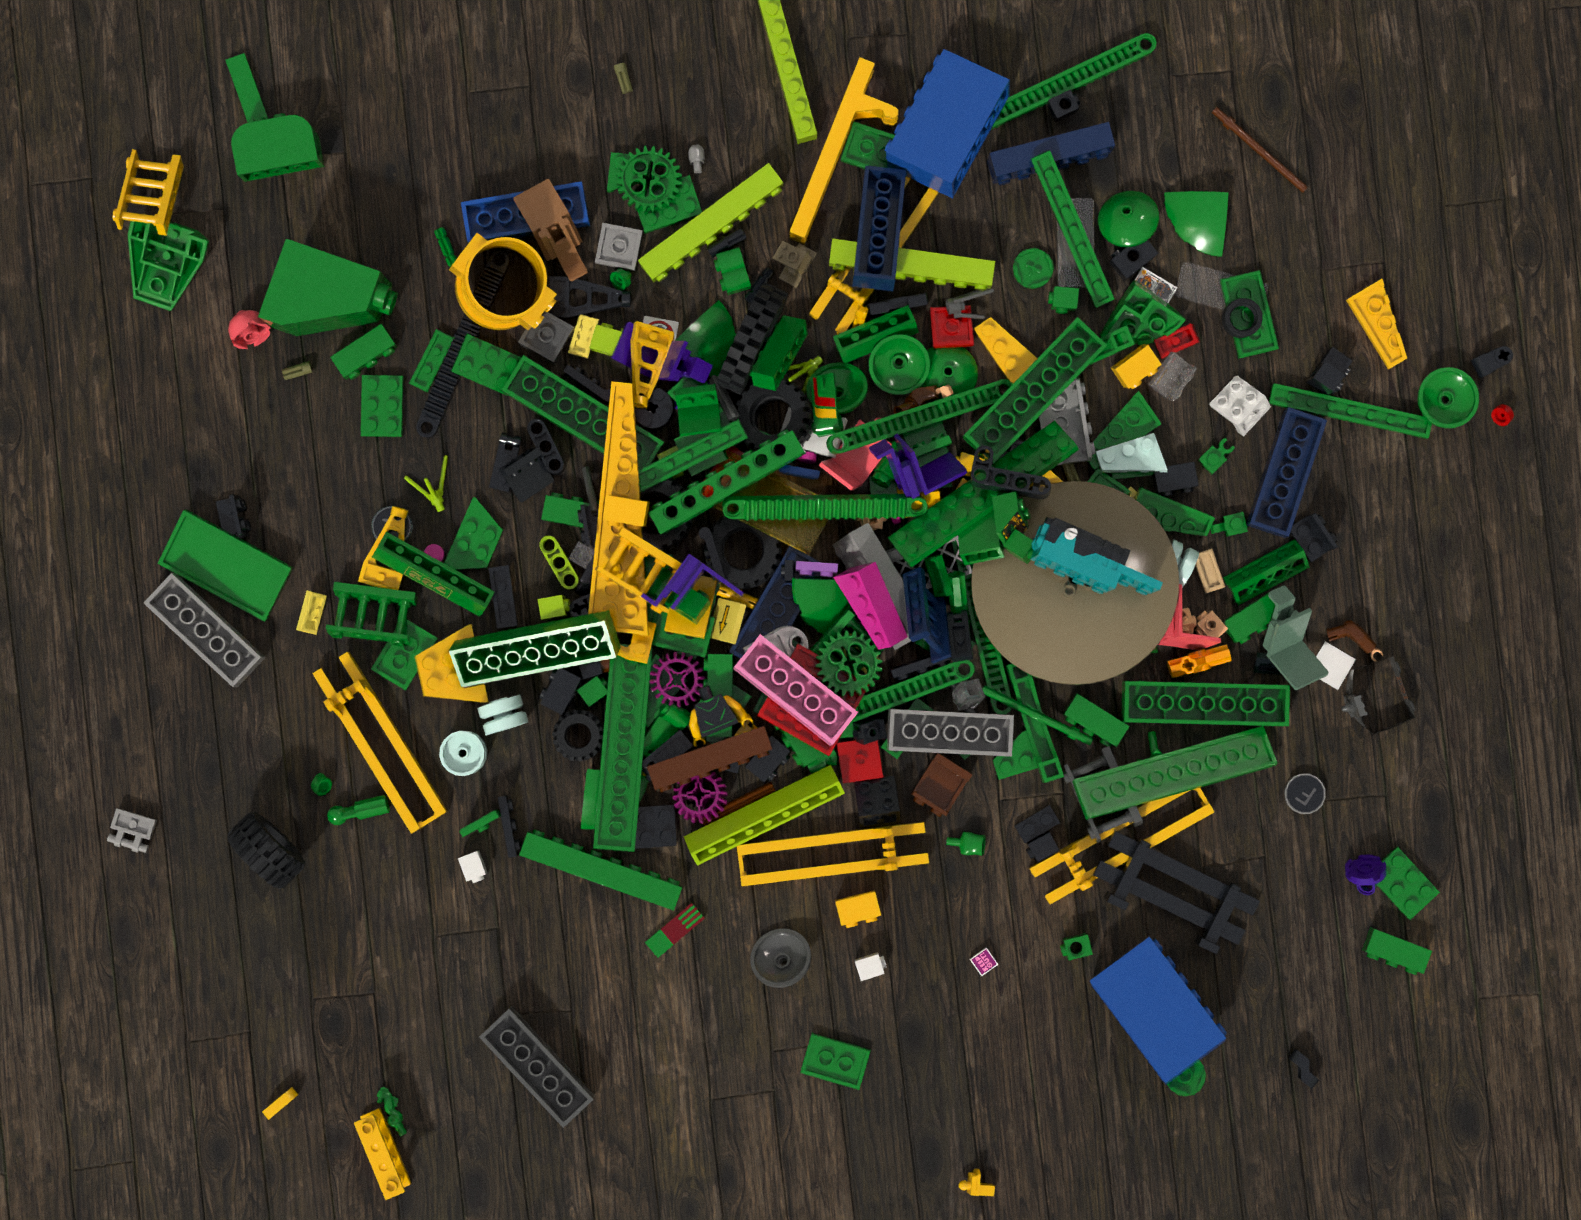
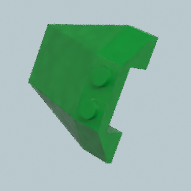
M130 221L128 244L133 298L172 311L204 262L209 240L199 231L171 221L167 236L159 235L154 224Z

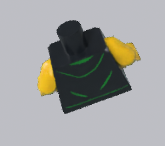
M710 686L698 690L702 702L694 705L695 708L691 711L689 721L695 747H697L698 740H702L705 745L706 736L737 723H741L743 728H746L744 724L746 720H750L753 724L751 716L732 697L724 696L723 694L714 696Z

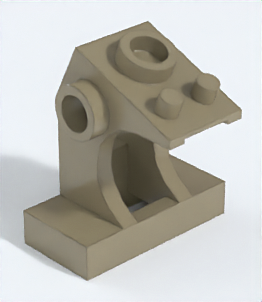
M782 241L772 258L785 266L779 279L797 289L817 253L801 243L794 247Z

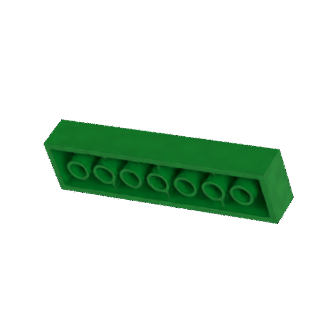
M1077 317L964 434L963 439L975 450L982 445L989 446L993 450L994 464L1106 348L1107 344ZM987 453L980 454L985 460L990 458Z
M523 355L504 385L502 392L604 454L609 408ZM636 425L638 470L651 464L664 441Z
M608 610L455 640L449 653L461 687L616 658L621 646L610 611Z
M1122 681V722L1289 726L1290 685Z

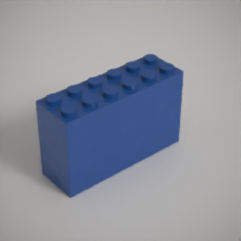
M943 49L941 55L938 54L935 57L932 71L926 73L922 89L916 91L913 105L907 107L904 114L905 119L897 125L894 132L896 135L893 140L888 141L885 151L888 168L906 170V177L953 199L1010 96V79Z
M1148 937L1091 979L1090 984L1165 1085H1167L1224 1043L1227 1032L1220 1023L1217 1025L1212 1020L1214 1018L1213 1013L1207 1006L1202 1007L1199 1003L1201 998L1194 989L1189 990L1186 986L1188 985L1187 979L1181 972L1177 974L1174 970L1176 967L1169 956L1164 957L1161 953L1163 948L1156 939L1152 941Z

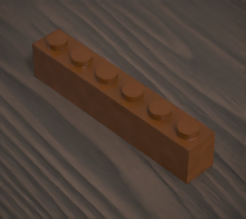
M762 726L647 766L654 789H660V792L672 789L671 784L679 782L681 786L692 782L691 777L697 775L699 779L711 775V770L718 768L719 772L730 769V764L738 762V765L750 762L749 757L757 755L758 758L770 755L769 750H772L766 729Z

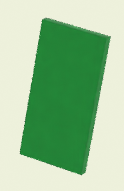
M187 509L183 510L157 563L264 622L267 621L293 569L292 566Z

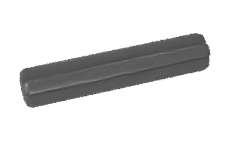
M713 375L709 379V384H716L719 403L728 421L734 422L739 418V413L726 388L717 384L718 376Z

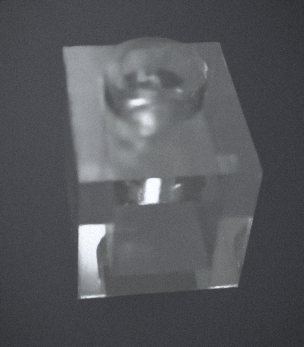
M979 679L960 682L952 691V699L958 711L976 708L985 698Z

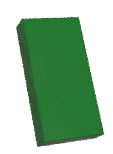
M942 555L924 558L935 597L952 595L953 591Z

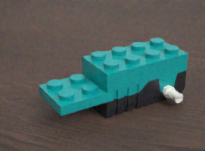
M1046 517L1044 523L1039 526L1031 543L1033 553L1030 560L1035 561L1034 565L1046 569V567L1053 569V573L1061 577L1069 576L1073 578L1072 581L1082 586L1087 584L1092 587L1091 590L1100 594L1114 590L1118 583L1125 587L1129 585L1135 587L1136 592L1147 595L1159 591L1163 584L1161 581L1125 566L1131 550L1123 549L1117 544H1112L1108 540H1103L1097 535L1058 518Z

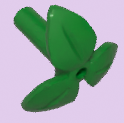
M1148 732L1150 758L1162 755V752L1158 749L1156 732Z

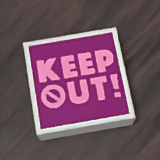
M986 947L970 958V961L981 976L998 965Z

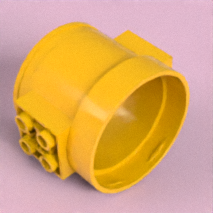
M476 233L449 269V271L456 275L455 293L461 309L473 322L488 329L507 330L519 325L527 330L532 327L535 329L544 319L542 313L550 311L556 303L554 297L557 294L546 286L547 273L542 258L529 244L516 238L500 237L487 241L480 234ZM492 248H507L524 256L533 267L537 278V292L530 308L512 316L497 315L483 308L474 298L469 286L468 275L472 260L481 252Z

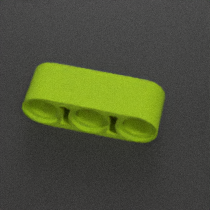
M552 536L543 537L540 541V549L560 584L568 590L576 589L580 584L579 576L560 543ZM548 540H553L555 543V547L551 551H546L544 548V544ZM561 557L565 560V565L563 568L557 569L554 563L557 558ZM568 575L575 577L573 586L565 584V578Z

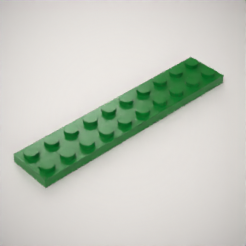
M1053 421L996 461L992 467L1043 476L1079 449L1056 421ZM983 473L975 476V479L979 481L986 478ZM1002 476L997 477L995 482L997 484H1004L1006 479ZM970 479L930 507L925 514L916 517L893 533L888 539L912 568L993 510V496L1007 493L977 488ZM1019 480L1015 485L1018 488H1024L1027 484L1025 481Z
M620 644V645H622V646H624V647H628V646H629V645H626V644ZM652 647L647 664L627 660L619 655L616 658L610 659L593 849L635 852Z
M1261 726L1080 777L1072 782L1085 819L1088 820L1270 768L1278 763L1265 728Z

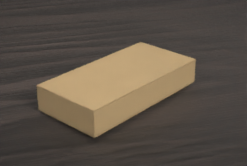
M1213 549L1200 552L1195 566L1205 594L1224 588L1225 584Z

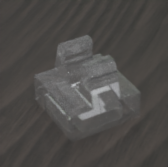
M578 541L568 559L586 569L594 556V550Z

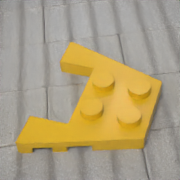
M471 624L415 656L423 696L480 703L489 702L485 684L468 688L461 687L449 653L455 640L474 637Z

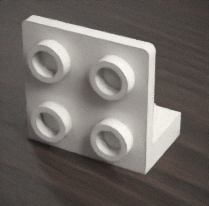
M1235 376L1210 402L1211 408L1232 422L1237 432L1243 437L1271 408L1266 396L1239 376Z

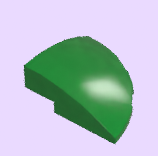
M1165 192L1164 204L1166 214L1175 227V232L1184 242L1194 246L1199 252L1222 257L1229 192Z
M1134 280L1113 310L1100 336L1108 335V333L1127 325L1137 345L1150 344L1161 336L1172 334L1186 321V318L1155 293Z
M718 300L675 340L688 342L686 349L691 351V357H698L712 365L709 374L710 378L713 375L719 376L728 351L734 342L736 334L732 318L724 305Z
M833 577L792 578L793 598L802 612L800 616L807 625L814 627L819 633L824 634L843 612L851 606Z
M587 768L581 829H595L600 774L598 769ZM641 775L639 801L642 799L648 785V780L645 778L646 775Z

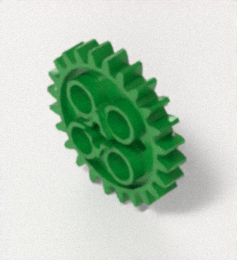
M644 146L643 152L636 148V155L629 152L630 159L623 158L625 166L618 165L622 172L616 173V177L621 179L616 181V185L622 186L618 189V192L625 193L622 196V200L629 199V207L635 203L636 211L640 206L643 207L644 213H646L647 208H650L652 213H654L655 207L662 211V204L669 207L668 200H676L673 193L680 194V190L676 187L682 186V182L677 180L682 178V174L676 173L680 170V166H673L676 163V159L669 160L670 153L668 152L663 155L662 148L658 153L655 152V146L651 148V151H648L647 147ZM650 162H653L651 172L652 180L650 181L649 196L645 197V192L647 188L646 179H648L649 164ZM643 164L646 166V169L643 172H637L635 167ZM658 167H664L666 172L663 175H658L655 173V170ZM635 184H641L643 189L640 192H634L632 187ZM655 187H661L663 192L660 195H655L652 193V190Z
M845 630L844 636L837 632L836 639L830 635V643L826 641L822 643L825 649H818L822 656H816L815 658L817 661H820V663L815 665V668L821 669L817 676L824 677L821 683L827 682V688L833 687L835 694L841 691V697H844L846 692L849 693L850 698L853 697L854 692L861 696V689L867 693L869 691L867 685L874 687L875 683L872 679L878 680L880 677L876 672L882 671V668L877 665L883 661L876 658L881 652H874L876 645H869L871 638L866 641L863 640V633L860 637H856V631L851 636H849L847 630ZM855 646L859 648L860 655H852L850 647ZM841 647L845 648L846 656L844 655ZM832 653L839 654L841 661L833 662L830 655ZM847 659L848 662H853L851 670L856 677V681L852 680L850 667L844 665ZM864 666L867 669V674L860 675L857 672V667ZM840 672L845 673L848 676V680L846 682L840 681L837 674Z

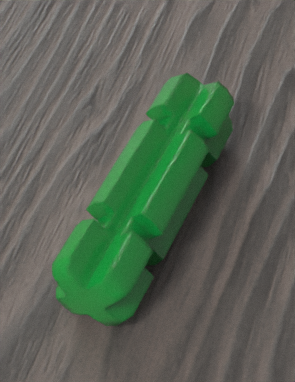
M441 227L436 229L434 233L436 238L439 239L438 243L444 257H446L447 265L451 267L457 257L454 255L455 252L449 238L446 237V230Z

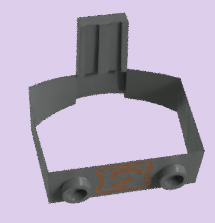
M1390 657L1389 660L1410 718L1376 733L1369 731L1371 735L1394 728L1415 718L1413 713L1415 712L1414 704L1408 699L1400 677L1401 669L1398 662H1395L1394 657ZM1361 666L1351 669L1349 672L1346 695H1344L1345 705L1342 706L1341 710L1348 712L1351 718L1355 717L1366 728L1361 719L1362 716L1368 715L1364 709V702L1361 701V695L1353 694L1354 670L1365 667Z

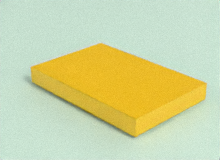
M701 576L692 588L695 591L701 590L706 593L711 604L698 624L693 623L669 607L664 631L705 639L717 580L713 581L711 577Z

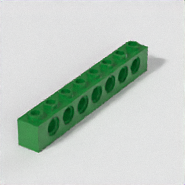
M787 429L777 435L778 439L773 442L770 440L763 442L759 445V450L755 452L750 450L741 455L742 459L735 463L734 460L728 462L723 466L724 470L718 473L713 471L705 476L706 480L699 483L696 481L687 486L689 490L682 494L678 491L669 497L670 501L664 504L661 501L652 506L653 510L649 512V515L659 533L664 535L724 501L727 497L733 496L806 454L793 430L789 432ZM778 445H784L786 448L782 456H777L775 453ZM761 455H766L768 459L767 464L764 466H759L757 463V459ZM743 465H747L750 469L749 474L745 477H742L739 473ZM726 475H729L732 480L728 487H724L721 483L722 478ZM706 486L713 487L714 492L710 497L704 495V488ZM689 496H694L696 500L693 507L686 505V499ZM675 506L678 513L675 517L671 518L668 515V509Z

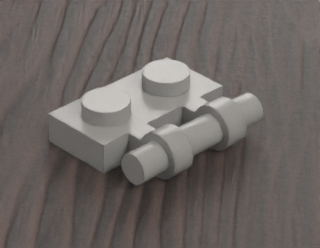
M116 808L110 828L118 830L117 835L109 834L107 841L114 843V846L131 848L133 852L147 853L149 845L142 844L143 838L151 840L157 820ZM125 833L135 835L134 841L126 839L124 837Z

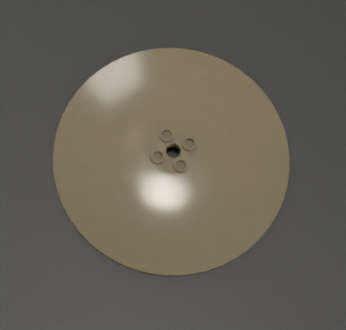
M1081 481L1059 482L1051 484V492L1046 499L1021 496L1020 499L1023 498L1025 507H1028L1031 519H1028L1029 528L1024 533L1033 540L1039 526L1044 523L1046 517L1058 518L1097 535L1103 540H1108L1112 544H1117L1123 549L1131 550L1125 566L1161 581L1163 584L1159 591L1147 595L1136 592L1135 587L1130 585L1125 587L1118 583L1114 590L1100 594L1091 590L1092 587L1087 584L1082 586L1070 583L1069 576L1061 577L1054 574L1053 569L1048 567L1043 569L1034 565L1035 561L1030 560L1027 565L1010 554L1004 547L1005 558L973 564L972 597L978 620L986 636L999 653L1014 666L1036 678L1049 682L1070 685L1091 684L1114 678L1130 670L1144 660L1159 644L1168 630L1176 609L1179 594V572L1176 556L1165 530L1148 509L1138 501L1119 490L1102 484ZM1044 486L1039 488L1040 492H1043Z

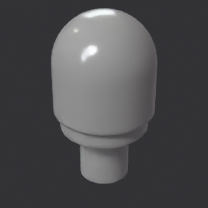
M695 144L688 150L689 162L694 167V173H701V165L704 164L705 153L702 146Z

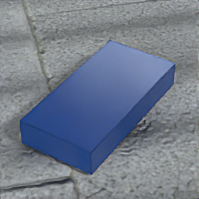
M785 465L779 469V474L819 480L820 471Z

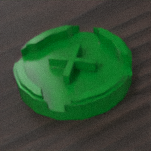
M1029 248L1020 252L1013 264L1015 279L1020 285L1029 289H1036L1046 285L1052 277L1054 270L1053 261L1049 254L1038 248Z

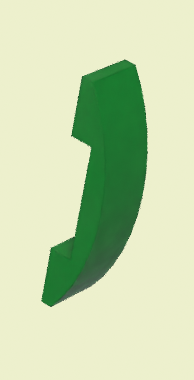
M1127 325L1100 338L1107 346L1091 364L1135 345Z

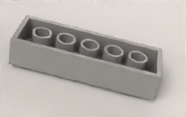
M867 523L834 543L833 547L835 548V553L845 565L846 570L851 567L876 562L908 636L893 646L894 650L911 641L908 635L904 583L871 526Z
M171 573L144 602L155 615L232 687H239L266 658L178 574Z
M888 709L887 750L1012 757L1014 715Z

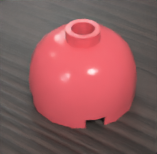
M242 310L231 319L228 332L236 348L248 349L247 345L254 343V346H258L270 336L269 329L271 328L258 317L259 312Z

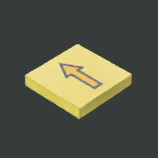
M718 598L713 618H716L711 638L736 644L746 605Z

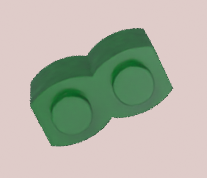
M740 248L716 254L717 260L713 261L716 271H721L723 279L719 280L722 291H727V294L731 295L751 289Z

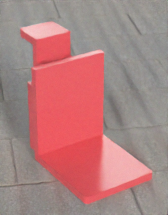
M860 419L854 427L865 423ZM878 442L836 454L835 458L822 461L819 466L848 489L854 490L859 488L882 459H877L869 449L870 446Z
M1179 584L1178 600L1173 619L1158 645L1202 650L1221 643V638L1183 633L1182 584Z

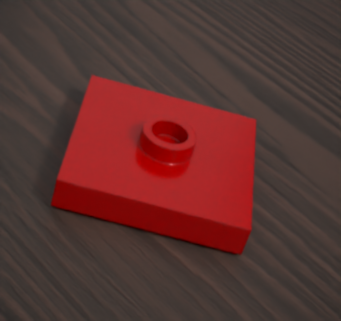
M966 305L965 310H961V313H971V305ZM930 307L933 348L974 346L972 318H954L953 314L948 315L946 307Z
M856 740L837 743L843 783L883 778L878 740L865 745L856 742Z

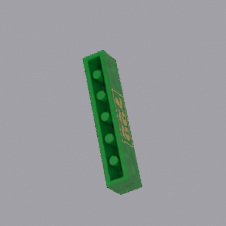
M388 532L384 534L372 555V558L479 617L485 611L495 593L493 590Z

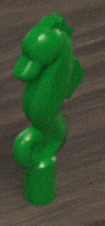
M383 1086L377 1093V1103H381L384 1099L385 1111L390 1115L387 1123L391 1127H395L401 1137L407 1131L402 1124V1114L395 1109L399 1098L393 1096L389 1088Z

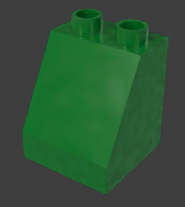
M286 239L258 317L274 329L294 336L372 324L380 321L382 313L389 316L392 314L398 293L392 291V283L381 271Z

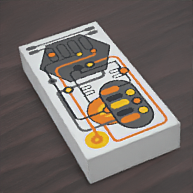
M1144 267L1141 268L1135 278L1137 282L1167 303H1169L1177 289L1176 286Z

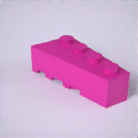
M876 562L851 567L833 577L878 650L892 647L908 637Z

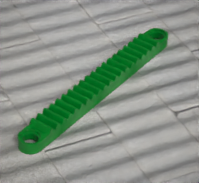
M1148 33L1141 34L1010 96L992 129L998 128L1017 117L1019 118L1038 107H1042L1053 97L1068 90H1071V92L1078 90L1097 79H1101L1110 73L1116 72L1118 69H1122L1150 55L1156 48L1157 42L1155 37ZM1144 39L1149 40L1151 48L1143 49L1140 46V42Z
M1002 379L835 433L827 439V449L832 454H841L894 437L895 434L900 435L992 405L1002 396L999 393V386L1003 384L1009 389L1013 384L1007 379ZM835 438H839L842 441L841 449L834 448L833 440Z
M904 494L730 496L722 503L723 513L727 518L745 519L746 521L750 519L755 521L758 519L782 520L784 518L787 520L791 518L795 520L800 518L804 520L808 518L812 520L816 518L831 520L832 518L856 519L858 517L861 519L865 517L869 519L873 517L877 519L881 517L886 519L889 517L894 519L901 517L904 519L905 517L922 516L928 508L924 496L920 495L912 499L911 497H905ZM915 501L922 502L921 508L917 510L912 509L911 505ZM735 503L738 505V509L735 512H730L727 510V506Z
M955 540L951 542L953 553L956 555L959 546ZM956 559L958 571L967 570L966 565ZM971 573L966 575L968 611L986 686L1011 698L1001 654L986 636L975 611L972 597ZM989 697L992 709L997 714L1004 715L1011 711L1012 708L1009 706L1005 710H999L996 706L997 700Z
M970 660L953 662L863 696L856 708L858 713L850 723L967 680L975 673V665ZM962 663L970 666L969 674H960L959 666Z

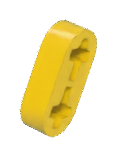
M291 1087L262 1113L269 1120L299 1094Z

